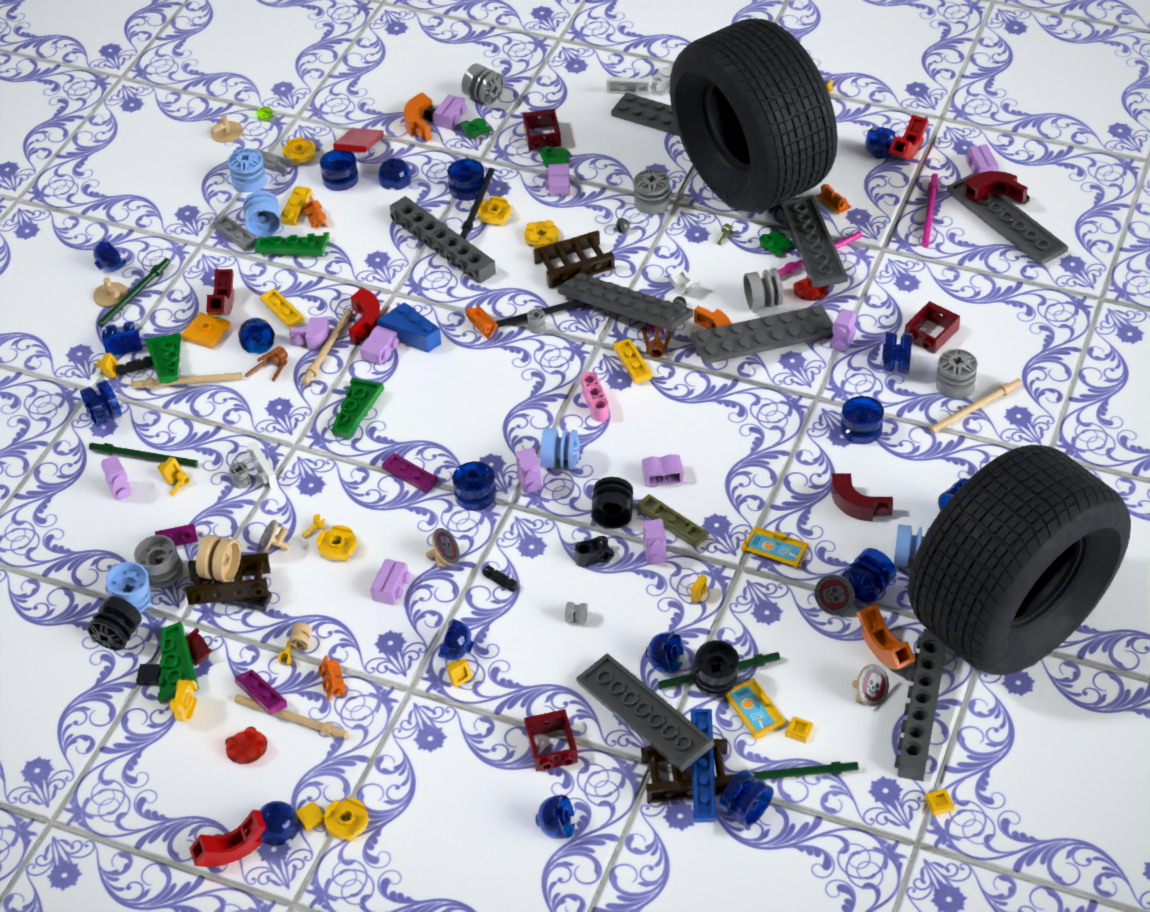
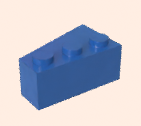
M405 302L377 319L378 326L397 332L399 341L408 343L410 347L429 353L442 344L440 328Z

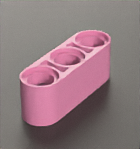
M585 372L581 376L582 394L592 418L597 422H604L609 418L607 397L598 376L594 372Z

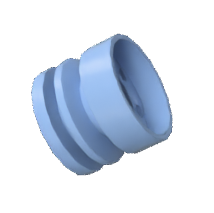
M251 148L240 149L229 156L228 165L232 185L237 191L250 193L258 191L265 186L267 178L262 154L258 150Z
M256 191L244 199L245 226L250 234L258 237H267L275 234L280 229L279 202L274 194L267 191Z
M544 428L540 448L541 467L555 468L557 460H560L561 469L566 468L568 461L569 469L574 470L580 451L578 431L571 430L569 438L568 429H564L562 437H559L557 428Z
M898 524L894 566L907 568L909 560L915 558L924 538L922 536L923 527H919L917 535H912V526Z
M124 562L113 566L105 578L108 597L122 598L135 606L140 613L144 612L152 600L146 569L134 562Z

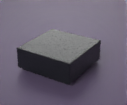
M140 664L136 679L137 685H158L161 674L160 664Z

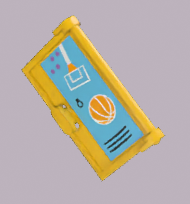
M755 526L747 540H744L741 551L755 553L791 565L797 569L809 543L788 537L786 534L778 531L773 532Z
M755 678L735 686L732 691L723 695L750 730L755 740L763 737V734L787 723Z

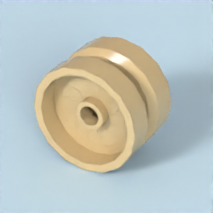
M211 534L206 535L201 541L196 555V572L198 576L211 580L215 578V580L221 582L232 581L236 576L241 560L239 541L226 537L222 539L220 536Z

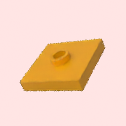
M200 312L184 330L181 337L183 340L213 349L231 327V322Z

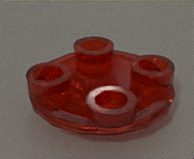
M807 275L805 279L794 283L793 291L802 300L818 301L828 295L829 285L812 288Z
M247 727L244 731L226 739L225 751L227 757L232 762L249 764L257 761L264 755L268 742L266 737L257 731L255 727Z

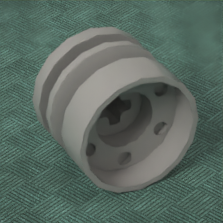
M475 63L466 70L462 78L461 88L465 95L486 105H491L497 101L503 91L504 78L502 74L479 63Z
M647 169L635 176L634 205L638 211L648 215H655L667 210L670 205L669 177L666 173L657 169Z
M776 268L769 269V272L763 270L761 277L757 271L744 274V292L750 310L764 308L765 301L769 307H772L774 304L776 306L782 305L783 286Z
M950 349L943 352L938 360L935 384L937 390L943 396L952 399H962L970 396L974 391L978 366L976 357L962 349Z
M153 535L142 540L135 548V562L142 565L148 572L149 585L151 587L165 588L171 586L182 576L184 570L183 563L174 542L169 537Z

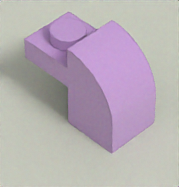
M310 317L308 327H290L289 329L291 345H307L308 350H315L325 345L330 333L328 317Z

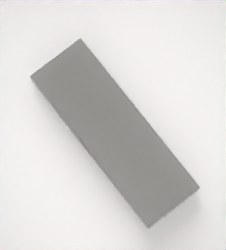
M226 215L212 223L215 230L243 251L254 246L257 241L255 236Z

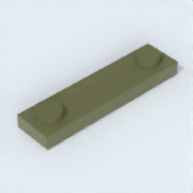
M650 494L636 504V510L652 520L662 519L665 529L694 548L698 547L709 537V532Z

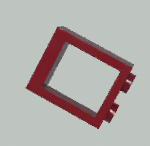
M555 109L522 113L523 127L529 150L542 149L545 146H561V132ZM553 126L554 133L530 134L529 129Z
M929 301L905 325L904 339L935 354L959 330L960 315ZM927 320L945 328L936 338L919 330Z
M566 709L524 718L525 732L536 772L578 763L577 748ZM563 729L569 749L538 755L534 736Z

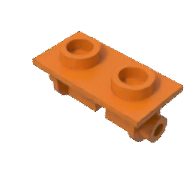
M823 184L820 188L821 193L816 195L819 200L838 215L852 208L848 204L847 199L837 192L834 193L835 190L829 184Z
M309 196L311 201L305 203L304 211L311 227L317 229L322 224L328 227L325 221L327 217L321 210L322 205L318 200H314Z
M479 305L476 308L468 307L465 310L468 320L489 339L498 324Z
M325 655L322 663L319 664L318 672L322 676L323 691L326 692L327 698L330 700L332 694L343 696L346 687L343 678H335L342 676L339 662L335 659L328 660L327 655Z

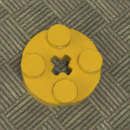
M297 137L287 141V145L282 147L283 157L291 158L294 166L298 163L313 161L316 148L312 140L309 142L303 137Z
M498 196L490 197V200L487 201L484 199L477 212L479 221L501 226L511 216V205L508 204V200Z
M552 220L530 222L526 225L524 239L528 246L531 244L536 249L558 241L559 231Z
M343 525L332 526V529L328 531L325 529L317 538L319 554L321 557L329 560L347 561L356 550V536L349 527ZM337 541H340V544H337V545H334V544H333V543H336Z
M179 679L176 684L177 692L175 698H172L170 702V711H174V717L177 721L187 722L186 719H191L196 708L197 698L193 696L194 691H198L194 680Z
M346 798V800L340 802L336 800L327 807L324 813L325 827L328 833L337 839H344L348 842L355 840L366 829L369 821L365 805L355 798ZM348 815H349V816H350V820L344 822V821L342 820V817H345V818H346V817H348Z

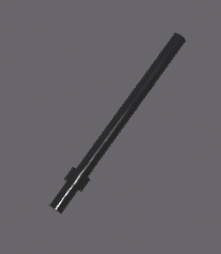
M491 167L488 168L468 218L462 225L460 236L464 239L472 231L473 221L495 172Z
M574 299L569 302L542 308L541 310L544 311L545 315L574 307L581 308L588 303ZM527 313L495 321L498 324L497 328L527 320Z

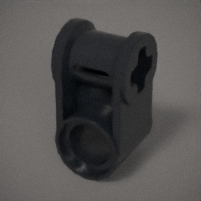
M605 536L580 541L575 546V563L579 567L584 568L601 562H607L614 557V551L609 547L608 539Z

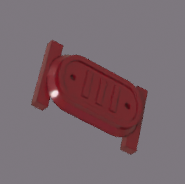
M195 628L186 636L195 666L213 652L202 636L197 634L200 632L198 628Z

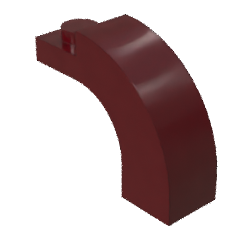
M986 171L975 174L964 182L963 196L977 203L987 195L1002 194L1023 204L1026 201L1028 187L1017 182L1018 176L1011 173Z
M215 269L213 295H207L206 312L208 315L218 316L231 313L235 291L233 289V269Z
M831 473L832 499L843 513L858 520L872 522L873 516L892 515L893 497L862 495L854 489L851 473Z

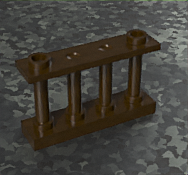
M599 230L533 249L535 265L544 263L548 270L546 271V279L549 289L562 285L565 281L579 273L593 276L615 269L612 251L603 253L599 247ZM592 248L597 256L587 259L583 250ZM576 253L580 261L571 263L566 255ZM560 258L564 266L554 268L550 260Z
M268 553L241 555L234 581L221 582L213 578V584L202 585L203 580L211 579L199 577L196 572V560L188 561L191 582L194 581V586H185L188 605L269 597L267 578H263V574L271 573ZM255 575L254 579L243 580V576Z
M713 739L715 744L713 746L714 762L717 774L715 776V796L734 794V776L725 775L722 755H727V739ZM652 746L641 747V762L649 763L652 783L646 784L647 803L693 799L692 779L682 780L681 771L671 764L673 781L660 782L658 762L668 760Z

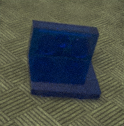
M134 321L125 322L123 326L118 327L116 325H109L102 331L106 353L111 352L115 356L143 350L139 334V324L134 323Z

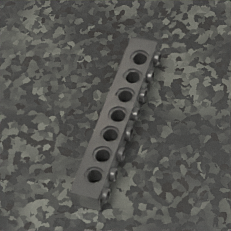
M404 196L389 205L390 217L394 222L400 224L405 230L412 233L414 237L419 238L426 246L434 249L437 254L442 255L448 262L457 266L460 271L465 272L471 279L481 284L496 274L495 260L408 197Z
M928 629L923 630L922 637L918 636L916 648L920 649V652H915L916 661H914L913 665H917V668L912 669L910 681L914 682V684L909 686L907 698L911 699V701L906 703L904 715L908 717L907 720L902 721L901 733H904V738L899 737L897 750H901V755H896L894 768H898L897 777L922 782L925 776L947 645Z

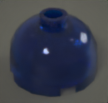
M877 127V130L873 131V128L869 129L865 139V147L868 153L876 159L892 156L888 151L896 132L883 127Z
M387 159L378 169L379 184L385 189L390 190L391 187L395 188V190H400L411 182L410 167L402 159Z
M105 238L101 239L94 247L93 257L96 260L94 264L100 271L104 269L107 272H115L127 264L125 259L122 261L120 258L121 254L110 242H106Z
M254 317L245 320L241 324L238 331V340L241 347L247 353L263 354L274 344V330L265 319Z
M452 618L445 633L443 643L440 646L439 657L447 660H459L463 658L466 652H471L474 641H471L472 633L465 623Z
M674 631L660 632L655 635L646 648V657L652 667L659 672L677 673L682 666V662H679L680 655L684 654L683 642L680 635L674 634Z
M563 794L554 795L546 798L541 803L538 814L535 816V821L547 837L566 839L573 836L575 823L571 824V816H574V810L567 795L563 796Z
M280 800L271 801L260 808L266 825V829L260 835L263 843L271 846H281L285 844V841L296 837L299 832L300 822L295 809L289 803Z

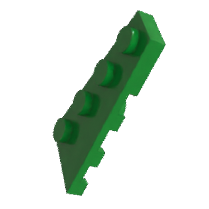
M181 333L145 339L159 383L168 384L178 381Z
M180 621L162 628L160 649L162 657L159 666L161 674L158 683L160 686L158 693L160 704L175 698L177 692L176 684L179 679L194 680L197 688L200 689L184 625Z

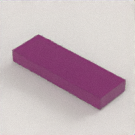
M395 453L382 463V469L424 493H427L438 482V477Z
M253 669L235 677V683L269 715L287 707V701Z

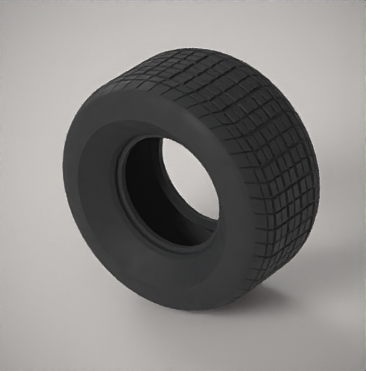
M744 19L691 42L677 56L670 76V101L675 125L694 168L706 185L722 201L735 209L745 212L765 211L814 188L828 175L836 158L838 141L836 117L832 101L814 61L801 43L786 29L765 19Z
M1025 445L1012 449L990 461L969 478L946 503L926 532L913 560L909 575L908 597L912 610L924 627L972 667L993 675H1007L1024 670L1046 657L1061 645L1084 622L1104 596L1128 548L1131 534L1129 510L1124 500L1113 488L1064 452L1044 445Z

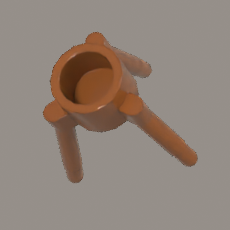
M655 326L654 339L649 343L645 328L642 327L646 353L653 358H659L666 354L673 331L669 332L663 344L658 339L659 327Z
M277 346L274 350L258 358L257 361L262 362L247 372L245 376L248 377L270 361L273 365L280 364L272 378V381H275L283 367L288 363L286 360L288 357L287 351Z

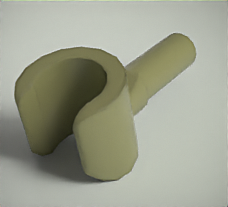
M728 223L724 224L721 229L723 235L717 242L718 245H721L728 236L731 237L733 235V227Z

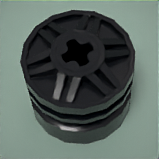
M605 477L594 484L591 517L599 526L611 529L622 528L632 520L634 489L627 480L619 477Z
M110 596L103 601L98 608V613L88 623L87 631L93 640L101 646L115 651L125 648L127 641L130 640L131 634L140 625L142 616L130 602L119 597Z
M719 640L708 641L698 648L695 654L693 680L695 686L702 693L708 696L719 697L733 690L737 682L739 668L737 650L731 644Z

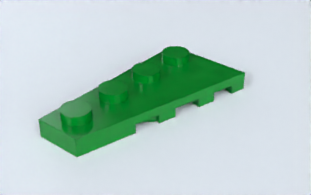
M323 232L321 236L309 233L307 234L308 237L290 235L284 239L281 236L259 237L255 243L254 251L255 253L323 256L330 239V233Z
M351 378V386L347 388L345 401H342L341 411L337 414L331 429L333 436L350 438L385 389L383 383Z

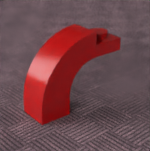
M912 114L903 137H894L888 151L889 154L907 161L911 160L924 140L923 135L929 120Z
M363 287L350 297L352 310L362 315L348 329L350 342L355 345L367 335L370 336L373 329L378 326L377 319L381 318L378 299L373 293Z
M252 810L239 827L227 834L218 836L200 834L189 848L194 865L199 867L222 866L240 860L256 850L262 844L260 835L266 829L260 810Z

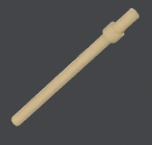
M351 309L345 311L315 361L307 368L306 375L302 380L303 385L307 386L311 379L319 372V366L353 314Z
M242 372L179 377L178 381L168 384H160L158 379L146 378V380L131 381L132 389L145 387L147 389H154L157 386L241 380Z
M1017 378L1010 383H1004L999 386L998 390L929 427L930 432L934 434L1000 396L1010 394L1013 389L1022 385V380Z
M239 694L235 695L234 702L265 712L253 699ZM284 709L272 714L317 729L322 734L328 736L334 735L346 739L349 734L347 730L335 727L332 723L326 721L323 723Z

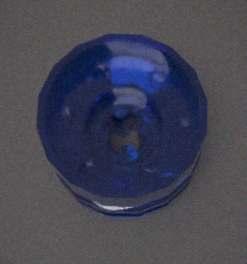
M866 548L842 573V576L851 583L855 598L862 602L871 603L895 579L897 571L891 559L883 552L873 548Z

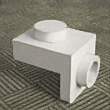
M681 268L672 274L668 280L683 295L686 292L691 293L697 287L696 283L699 278L695 277L692 279L685 269Z

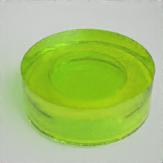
M262 107L256 112L259 121L266 122L273 118V110L269 107Z

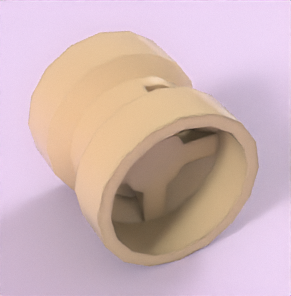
M295 623L291 630L292 635L289 638L288 646L295 651H305L309 646L312 628L305 623Z

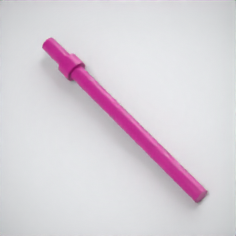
M936 173L931 175V182L928 184L929 196L922 238V247L924 248L929 246L935 196L939 187L938 174Z
M858 231L835 242L836 250L861 238L862 233ZM802 260L791 261L785 264V267L777 270L779 276L795 272L797 268L803 266Z

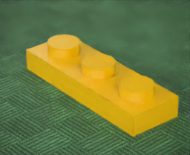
M295 186L280 215L281 224L296 226L304 210L305 203L309 201V196L312 195V188Z
M275 288L260 295L261 302L288 329L304 322L303 316Z
M630 338L613 343V349L635 384L652 379L651 371Z

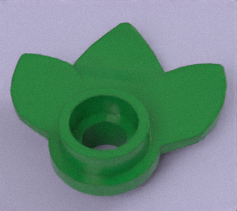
M476 118L472 121L465 120L461 123V127L464 129L467 137H477L478 133H487L492 130V127L486 126V120L482 118Z
M545 146L540 151L546 168H548V164L569 163L568 157L571 153L567 149Z
M780 231L762 234L759 238L760 246L775 255L783 256V249L794 247L792 241L785 237V233Z

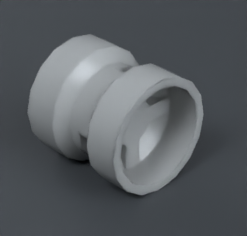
M538 308L531 309L527 313L528 330L531 333L540 334L546 329L545 313Z
M244 462L233 463L229 468L232 485L238 489L246 488L251 483L247 464Z
M567 602L565 622L578 621L579 623L586 624L588 603L578 605L574 602Z

